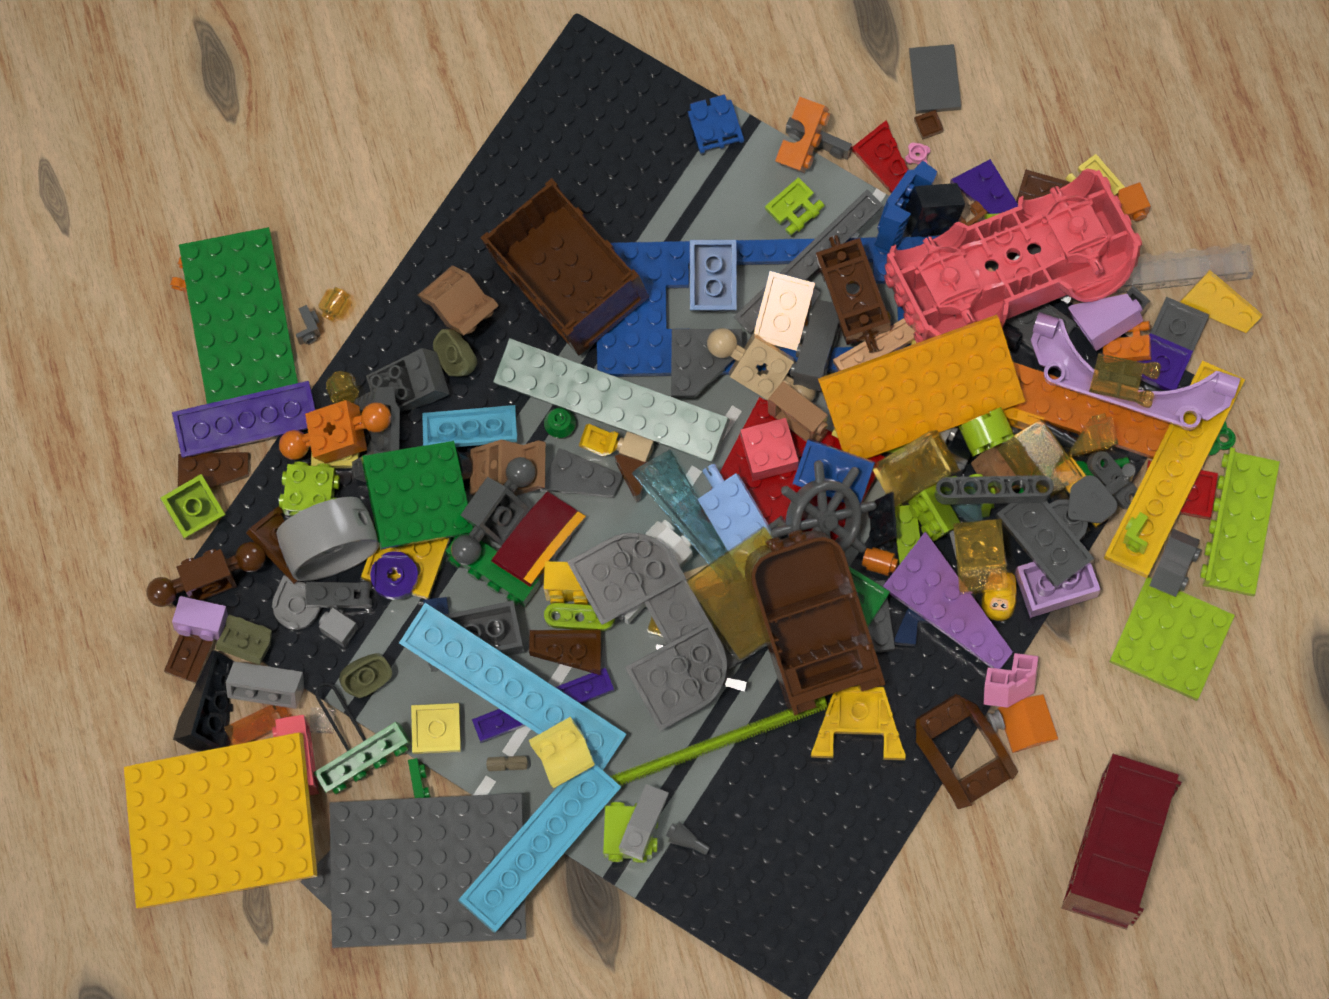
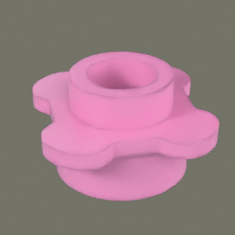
M920 143L909 144V153L905 157V161L908 164L915 163L918 165L922 161L927 163L926 158L930 153V148Z

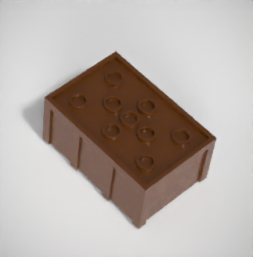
M552 178L545 183L544 188L490 233L486 232L480 237L493 260L578 356L649 298L637 272L634 269L631 270L616 254L608 240L605 241L588 223L584 213L578 207L575 208Z

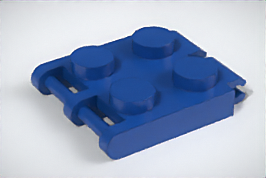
M725 94L709 98L711 104L707 106L706 100L690 104L691 111H688V117L700 154L712 148H724V145L730 143L744 142L732 100H727ZM737 135V137L723 141L724 138ZM713 141H717V143H713V144H710V145L703 146V144H706V143H709V142H713Z

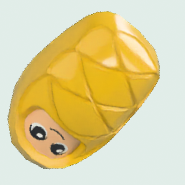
M993 571L986 580L982 596V610L992 620L1004 621L1013 616L1017 597L1016 579L1013 573Z

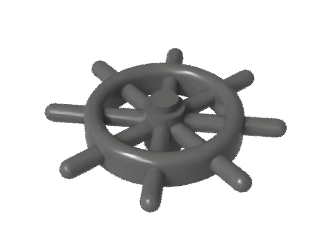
M817 460L814 463V481L804 485L797 493L788 486L782 487L781 493L790 499L791 502L787 510L786 525L772 529L771 536L773 538L788 536V533L796 530L803 531L813 528L811 531H820L829 537L830 531L838 536L835 542L841 546L843 552L850 546L859 552H865L866 545L856 538L861 525V514L875 510L877 505L874 501L860 504L856 494L850 489V486L859 474L857 467H852L841 483L825 478L823 462ZM826 491H836L827 505ZM817 495L818 506H813L809 501ZM843 499L846 508L835 511ZM846 518L843 528L838 524V520Z

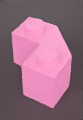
M1015 653L1012 670L988 668L984 688V705L1009 707L1032 695L1036 685L1038 656Z

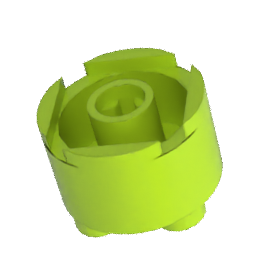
M1001 407L959 426L962 436L973 456L1014 438L1013 431Z

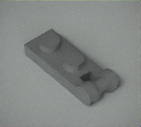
M306 582L305 607L371 608L372 599L370 598V591H372V583ZM354 592H360L361 598L354 599Z

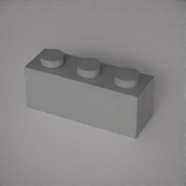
M234 661L226 680L227 697L297 709L304 690L303 672Z

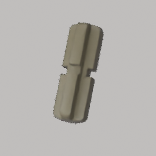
M508 756V759H505V757H488L486 765L488 771H505L506 768H509V770H526L528 760L526 756Z

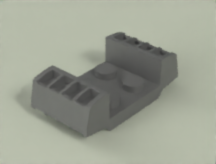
M377 387L355 399L354 404L359 406L361 414L368 404L374 402L384 404L391 413V422L387 429L378 433L367 430L369 433V444L366 455L399 450L400 408L395 403L394 387ZM360 457L352 461L353 477L366 482Z

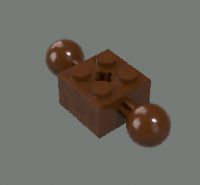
M255 542L243 543L237 549L235 556L227 559L221 549L208 550L203 553L202 557L197 559L188 558L182 561L181 565L176 566L179 578L172 581L166 577L153 579L147 586V598L151 604L157 607L169 606L174 602L177 593L186 591L191 599L205 600L237 587L232 574L233 571L240 568L246 572L259 570L265 563V551Z

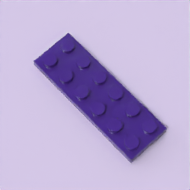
M305 381L174 411L172 416L181 457L186 458L282 436L290 430H308L305 414L316 409L310 382Z

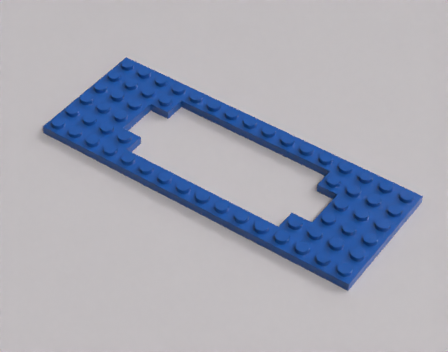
M938 236L902 237L900 244L896 248L897 250L910 249L924 244L923 240L925 238L932 237L935 239ZM876 237L860 238L868 262L873 263V275L876 284H886L884 265L887 264V254L890 251L875 246ZM850 238L847 242L858 238ZM814 239L736 240V265L789 264ZM690 241L610 243L623 262L631 270L634 269L640 276L649 298L597 341V370L615 377L671 376L672 329H666V288H689ZM897 306L898 321L904 318L905 312L902 306ZM834 347L827 373L838 372L833 359L854 347ZM780 349L792 356L794 362H797L796 350ZM733 360L720 375H729V371L736 360ZM766 363L757 365L758 371L765 370Z

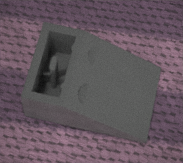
M424 348L366 376L370 391L377 387H394L395 403L400 408V412L433 403L449 395L437 352Z

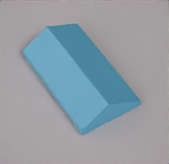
M515 405L422 413L423 446L454 441L455 447L485 445L501 439L517 442Z

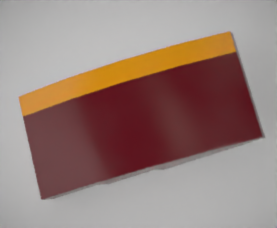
M547 491L513 530L491 562L531 587L544 573L545 561H555L557 554L569 542L571 535L581 526L586 516Z

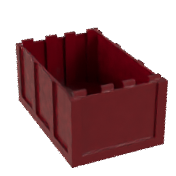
M1112 754L1101 776L1061 909L1127 930L1129 925H1134L1144 908L1140 907V903L1172 797H1174L1182 783L1178 781L1179 774Z

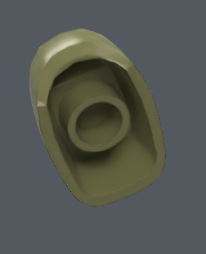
M443 329L437 334L433 341V349L437 352L444 371L449 376H467L471 374L476 368L477 358L469 344L453 329Z
M374 653L347 665L340 672L339 681L345 692L361 698L371 694L389 681L392 676V670L382 654Z

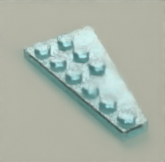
M671 450L643 464L632 473L723 582L739 571L734 559L730 556L699 503L697 494Z

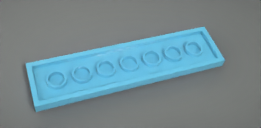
M596 764L557 786L458 901L495 933L621 786Z

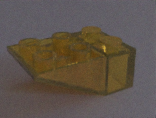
M1001 519L954 523L960 595L1008 590Z

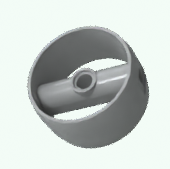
M357 497L336 498L313 505L287 519L277 530L279 547L287 567L293 577L299 581L318 580L344 572L368 559L379 548L377 532L370 514L362 500Z

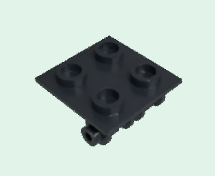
M894 491L875 500L876 509L868 512V517L870 518L869 539L872 549L883 545V548H891L894 538L897 537Z

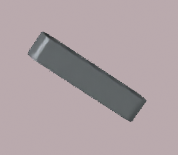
M1043 475L945 477L938 481L934 495L939 503L945 505L1042 503L1050 498L1054 485L1049 477ZM1043 485L1047 488L1048 492L1040 493L1036 490V486ZM968 486L973 487L976 493L972 495L967 494L964 488ZM996 486L1000 492L992 494L989 492L988 487ZM1020 486L1024 492L1020 494L1015 493L1012 487ZM948 487L952 490V493L944 495L940 489Z

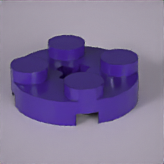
M392 551L383 554L377 562H374L370 578L373 587L380 596L397 600L413 593L418 583V570L415 563L406 554ZM393 570H397V573L401 574L397 581H392L391 578H388V574H392Z

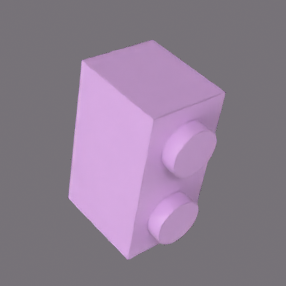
M180 596L172 620L174 631L184 636H190V634L197 635L206 641L218 640L226 623L227 609L223 605Z

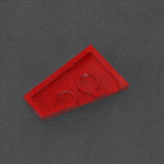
M887 120L852 147L851 151L883 186L892 193L908 168L898 150Z

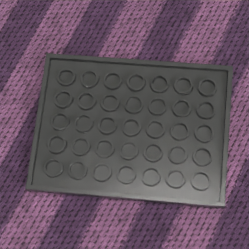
M522 793L329 802L333 949L527 940L526 898L495 933L458 901L523 826Z

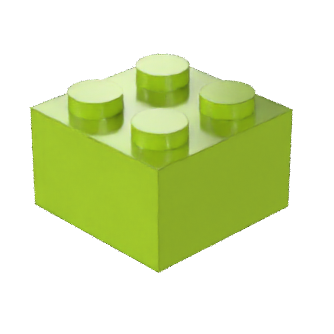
M202 474L160 497L162 504L183 539L188 538L225 516Z

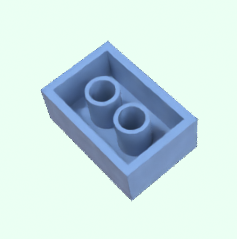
M690 240V311H736V240Z

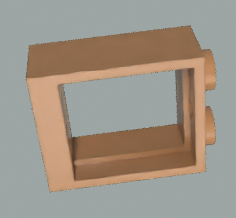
M784 381L768 398V413L777 420L786 418L789 429L807 442L808 439L821 442L828 432L826 430L828 415Z

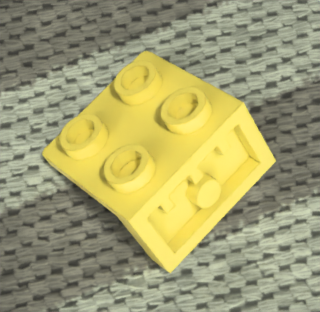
M571 717L529 740L531 747L541 759L553 788L595 765L584 735Z

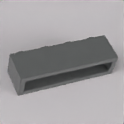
M816 299L814 308L810 307L807 321L810 322L808 326L803 328L802 339L804 341L803 344H798L796 351L798 360L792 364L790 375L794 376L793 385H801L808 389L821 391L818 378L826 376L840 325L833 303Z

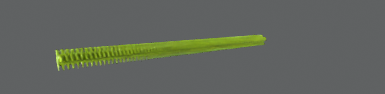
M824 696L814 700L816 708L801 712L798 715L794 716L787 709L784 712L781 711V713L775 714V716L772 715L761 719V721L758 720V722L739 727V729L730 730L731 732L722 733V735L714 736V738L705 740V742L702 741V743L691 745V747L688 746V748H683V750L674 751L672 754L663 755V758H655V760L649 761V763L646 762V764L643 763V765L635 766V768H629V770H624V772L621 771V774L619 772L618 774L615 773V775H610V777L620 786L621 784H626V781L629 783V780L632 782V779L634 781L635 778L636 780L638 778L641 779L643 775L646 777V774L648 776L649 773L652 775V772L655 774L654 771L657 773V770L660 772V769L663 771V768L666 769L669 766L671 768V765L674 766V763L675 765H677V762L678 764L680 762L683 763L685 759L688 761V758L690 760L691 757L694 759V756L697 758L699 754L702 756V753L704 755L705 752L708 754V751L711 753L710 750L713 752V749L715 751L716 748L719 750V747L722 749V746L725 747L726 745L727 747V744L730 746V742L733 744V741L736 743V741H741V738L744 740V737L746 739L747 736L750 738V735L753 737L755 733L758 735V732L760 734L761 731L764 733V730L767 732L766 729L769 731V728L771 730L772 727L775 729V726L778 728L780 724L783 726V723H785L786 725V722L789 723V721L792 722L794 719L797 720V717L799 719L800 716L803 718V715L806 717L805 714L808 716V713L811 715V712L813 714L814 711L817 713V710L820 712L819 709L821 711L822 708L825 710V707L828 708Z

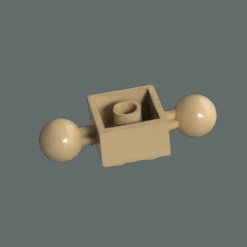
M719 328L710 333L707 339V347L710 353L718 358L730 356L736 360L729 371V376L766 400H768L782 381L810 402L814 400L816 390L808 389L801 385H793L794 379L787 375L792 364H794V359L789 354L754 333L744 348L737 344L734 333L726 328ZM766 363V369L758 371L757 365Z

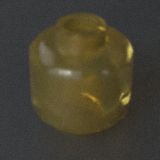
M336 286L334 289H327L318 304L319 309L323 311L321 316L334 322L335 318L343 320L353 304L350 299L351 295Z
M337 371L326 382L329 398L334 404L344 400L354 403L359 395L355 377L351 373Z

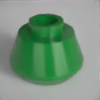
M555 408L546 415L544 427L550 436L559 439L566 438L573 433L576 427V420L571 411L564 408Z

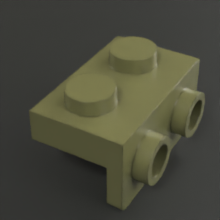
M228 615L226 627L216 643V650L260 665L271 646L272 630L265 626L248 622L243 618Z

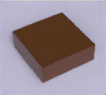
M936 110L914 117V122L922 140L944 132Z

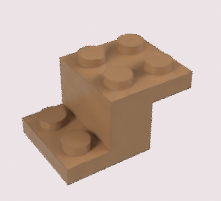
M453 265L418 294L424 303L432 306L448 328L463 336L474 331L477 324L481 320L490 317L494 309L498 307L493 298L483 293L469 273Z
M501 439L472 448L470 459L473 470L470 477V494L475 495L487 477L504 485L507 481L506 467L511 460L517 457L529 459L535 466L536 475L530 485L518 487L514 495L518 496L545 488L546 442L538 440L520 445Z

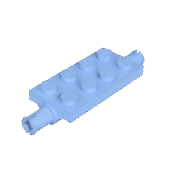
M711 464L707 466L709 470L705 468L702 472L708 479L712 489L698 498V501L743 578L746 579L744 567L747 558L752 551L766 545L765 541L773 538L771 536L772 530L739 474H734L724 481L716 464Z

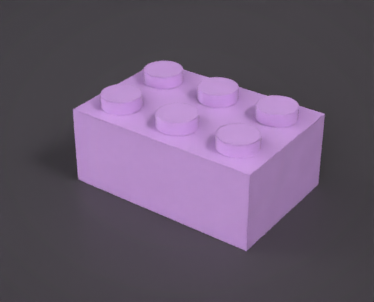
M1034 562L1016 568L1015 576L1030 618L1096 598L1100 592L1091 563L1057 589Z

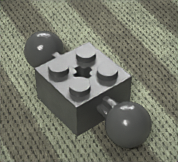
M517 457L508 463L505 471L507 481L504 485L487 477L460 516L474 528L469 535H461L452 543L451 553L458 563L469 565L479 559L482 550L480 541L484 536L502 546L525 516L529 507L515 496L514 492L518 487L530 485L535 478V466L529 459Z

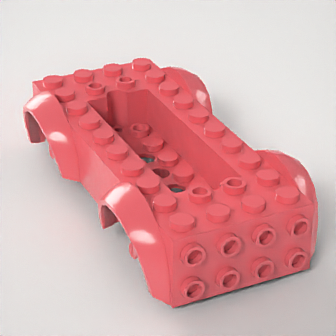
M1087 168L1082 170L1081 174L1060 189L1059 186H1055V188L1050 189V194L1031 200H1024L1023 196L1019 197L1018 207L973 225L967 226L961 222H956L942 235L935 239L932 237L925 238L923 240L924 244L910 249L897 250L896 245L891 246L890 253L887 254V264L884 265L886 270L884 279L888 288H892L895 293L894 299L897 306H902L907 325L912 326L914 329L913 335L916 343L996 314L1003 327L1006 319L1068 295L1082 302H1093L1113 294L1129 279L1133 269L1137 267L1142 241L1139 234L1134 233L1132 230L1129 216L1121 210V202L1118 196H1114L1111 192L1108 178L1106 176L1103 177L1100 170L1096 171ZM1030 244H1037L1040 246L1041 251L1033 255L1028 252L1027 247ZM1015 252L1019 255V258L1017 260H1010L1007 254ZM988 261H995L999 267L996 271L991 272L985 268V264Z

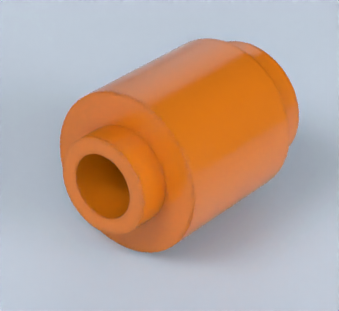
M874 547L873 549H866L862 561V566L867 567V570L889 576L891 572L894 573L898 565L895 553Z

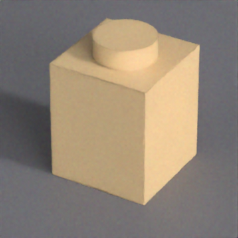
M627 432L625 438H620L616 450L619 451L620 455L648 463L654 449L653 440Z

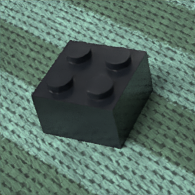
M958 183L914 186L905 211L911 213L907 223L911 237L942 235L954 223L959 221L965 207V201Z

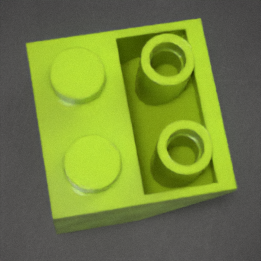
M936 485L923 490L908 502L911 514L918 518L922 525L923 534L926 532L933 542L962 525L950 504H941L936 500L934 495Z

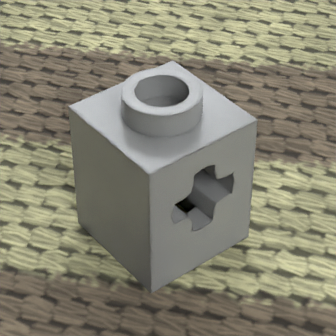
M334 608L330 612H325L319 621L321 632L344 648L358 630L355 622Z

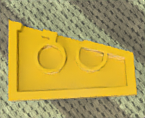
M1210 269L1180 300L1185 305L1209 314V318L1244 333H1247L1262 317L1261 312Z

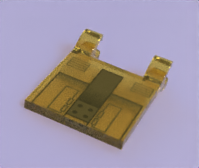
M1098 354L1089 392L1133 401L1145 408H1150L1153 403L1154 393L1151 391L1138 392L1142 373L1151 379H1157L1161 365L1157 362L1141 363Z

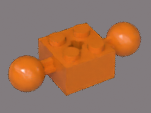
M344 400L305 414L308 433L304 434L298 430L287 431L280 438L279 449L284 457L297 460L304 457L309 447H311L313 458L324 463L365 451L367 447L363 429L366 428L374 433L387 429L391 422L390 410L384 404L374 402L368 404L361 414L358 405Z

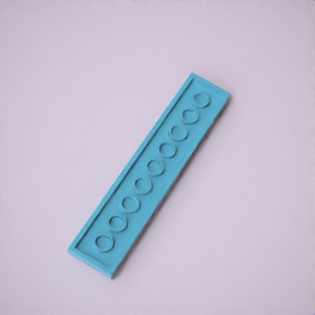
M427 603L423 605L399 644L538 734L571 717L583 733L594 763L602 770H604L626 736L625 732Z

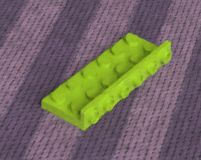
M1230 447L1228 454H1223L1221 467L1225 468L1224 475L1219 476L1217 489L1221 491L1219 498L1215 497L1213 511L1216 512L1215 520L1211 519L1208 533L1212 534L1211 542L1206 543L1204 555L1208 556L1207 565H1202L1200 578H1204L1203 586L1255 596L1280 461L1238 453L1232 447Z

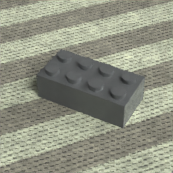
M514 601L445 614V616L507 656L524 653ZM428 662L431 672L439 670Z

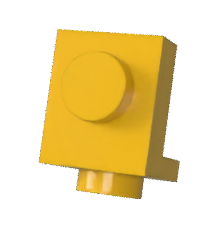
M586 424L578 446L602 457L610 455L617 448L618 432H607L594 425Z

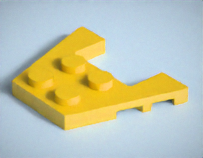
M853 686L833 693L812 749L811 758H833L834 734H868L884 736L883 760H905V752L895 726L884 687H875L862 692L857 686Z

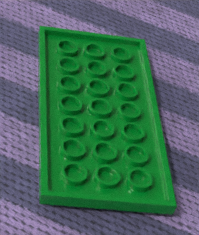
M267 227L179 244L207 404L298 383L270 228Z

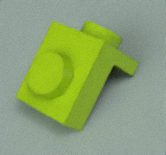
M1141 512L1136 519L1132 517L1126 525L1127 533L1123 543L1132 552L1144 554L1148 543L1139 538V535L1147 524L1148 516Z

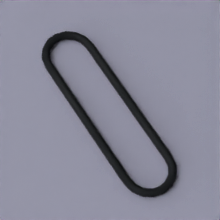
M329 682L320 683L315 690L316 699L345 749L349 751L350 748L320 699L319 690L322 686H329L334 690L363 741L366 738L337 688Z

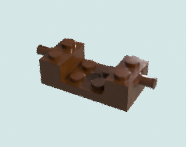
M835 235L834 239L832 236L829 238L832 247L816 252V259L836 310L846 345L865 341L869 353H873V349L876 352L879 349L874 338L879 334L891 331V326L861 239L858 238L840 244L838 235ZM849 284H857L860 287L859 291L855 294L848 293L846 288Z

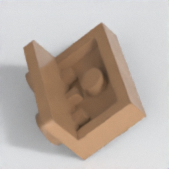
M1002 444L982 452L971 463L976 473L982 474L983 477L1022 476ZM1016 485L1012 487V490L1014 491L1021 487ZM990 486V488L995 489V494L1000 492L996 486Z

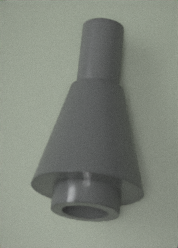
M680 821L677 825L672 823L666 834L669 837L668 843L693 848L704 855L707 854L710 846L697 840Z

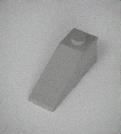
M647 784L645 785L620 843V853L643 861L668 797V792Z

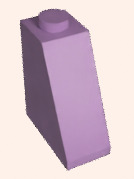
M1128 294L1074 304L1068 307L1073 320L1096 351L1143 322L1140 314L1143 311L1141 305L1136 299L1132 301Z

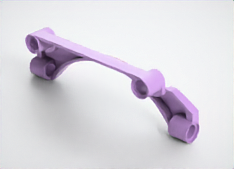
M1039 312L1032 331L1031 344L1039 365L1045 367L1044 379L1048 384L1063 387L1180 426L1185 430H1193L1198 426L1201 419L1208 421L1229 408L1240 382L1238 377L1215 371L1195 384L1176 390L1143 391L1121 385L1119 397H1117L1114 393L1118 394L1115 390H1118L1116 387L1119 386L1116 383L1107 381L1102 383V380L1097 382L1098 372L1077 352L1069 339L1062 319ZM1052 368H1057L1060 370L1061 376L1058 379H1051L1048 376V371ZM1186 413L1194 414L1196 422L1191 425L1185 423L1183 415Z

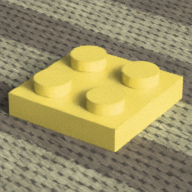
M459 703L411 705L413 754L461 752Z

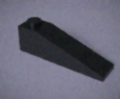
M216 650L211 652L179 717L173 740L196 751H206L230 745L233 734V726L230 725V712H233V704H230V698L227 697L226 680L233 665V660Z

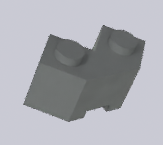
M1173 529L1149 586L1176 597L1179 589L1184 591L1189 580L1185 576L1191 561H1197L1201 549L1197 548L1200 540Z

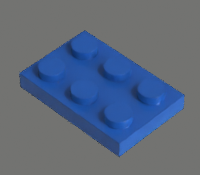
M808 439L793 484L803 487L807 483L814 481V463L817 460L823 462L825 478L841 483L850 469L857 467L859 474L850 486V489L856 494L861 504L875 462ZM828 490L826 491V496L832 498L836 491Z

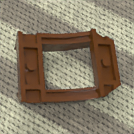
M955 694L916 718L915 743L928 759L957 809L972 806L971 803L1007 780H1013L1017 775L1018 770L999 737L978 706L971 701ZM970 716L991 748L995 758L960 780H957L948 763L931 739Z

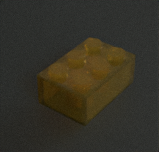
M933 430L874 465L873 471L886 494L894 491L895 507H898L910 501L923 490L936 485L940 479L951 477L958 473L960 469L938 430Z

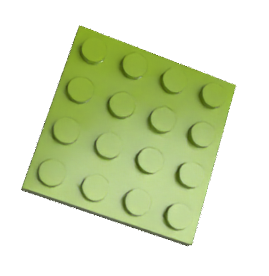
M1148 577L1144 582L1109 662L1197 701L1235 615L1182 591H1178L1176 597L1153 588L1149 586L1152 578Z

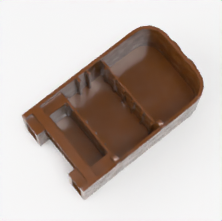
M796 530L788 533V538L780 540L779 537H775L765 541L766 545L752 551L744 567L745 578L786 706L794 716L816 708L814 700L853 686H857L863 692L886 685L845 553L837 542L825 533L816 530L806 532Z

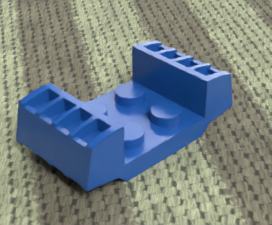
M922 161L914 170H907L887 199L877 227L879 233L874 243L875 246L890 251L891 246L896 245L897 247L900 244L911 215L905 209L914 186L933 185L937 171L926 162Z

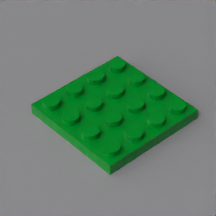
M454 441L361 457L380 550L470 534L473 526L460 516L468 503Z

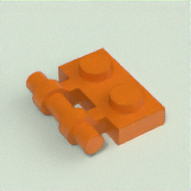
M1143 321L1127 331L1133 332L1132 337L1121 338L1119 336L1103 346L1104 363L1113 364L1151 360V338L1149 335L1141 336V331L1150 330V322Z

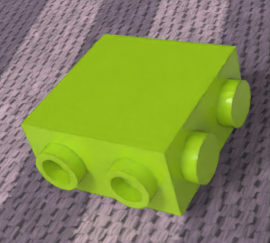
M305 462L287 464V471H283L282 485H285L284 494H280L279 507L282 508L285 515L293 516L313 505L336 499L334 494L335 489H339L340 475H337L335 468L329 464L320 463L317 466H308Z
M611 802L610 806H605L604 858H608V861L622 862L623 858L633 859V862L645 863L647 859H652L653 852L657 853L658 838H653V835L643 861L620 853V843L637 803H635V806H625V803Z

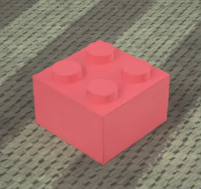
M786 418L740 430L741 442L753 481L798 469L799 461Z

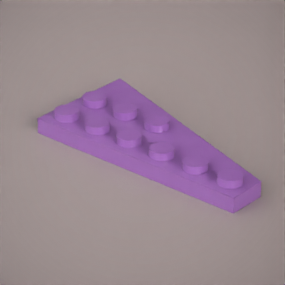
M924 532L883 587L890 591L893 597L989 667L1001 669L1012 655V650L933 541Z

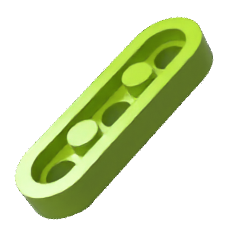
M552 603L544 611L545 622L552 628L575 630L601 629V631H607L615 623L614 618L601 625L591 605ZM558 613L560 618L553 620L552 615ZM577 615H583V616H584L583 621H581V622L576 621V620H575L576 616H577Z

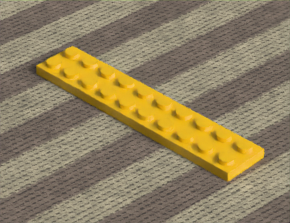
M1202 360L1190 385L1205 379L1215 371L1240 378L1230 407L1208 421L1201 419L1198 426L1193 430H1185L1180 426L1170 424L1104 555L1105 560L1148 578L1244 385L1245 379ZM1186 413L1183 415V420L1191 425L1196 422V417L1192 413ZM1140 512L1148 516L1147 524L1139 535V538L1148 543L1144 554L1132 552L1123 543L1127 533L1126 525L1132 517L1136 519Z

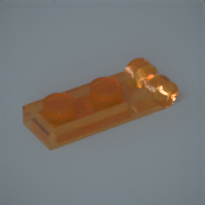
M269 705L224 727L232 745L252 742L273 732L272 727H276V721L272 714L278 713L280 718L292 717L293 715L289 714L287 707Z

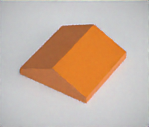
M1043 694L1026 697L1009 707H998L1005 724V733L1012 753L1058 740Z

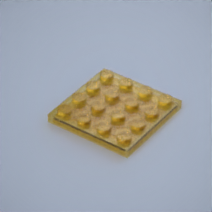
M764 526L686 581L739 659H742L766 642L744 570L746 560L752 551L766 545L765 541L772 539Z

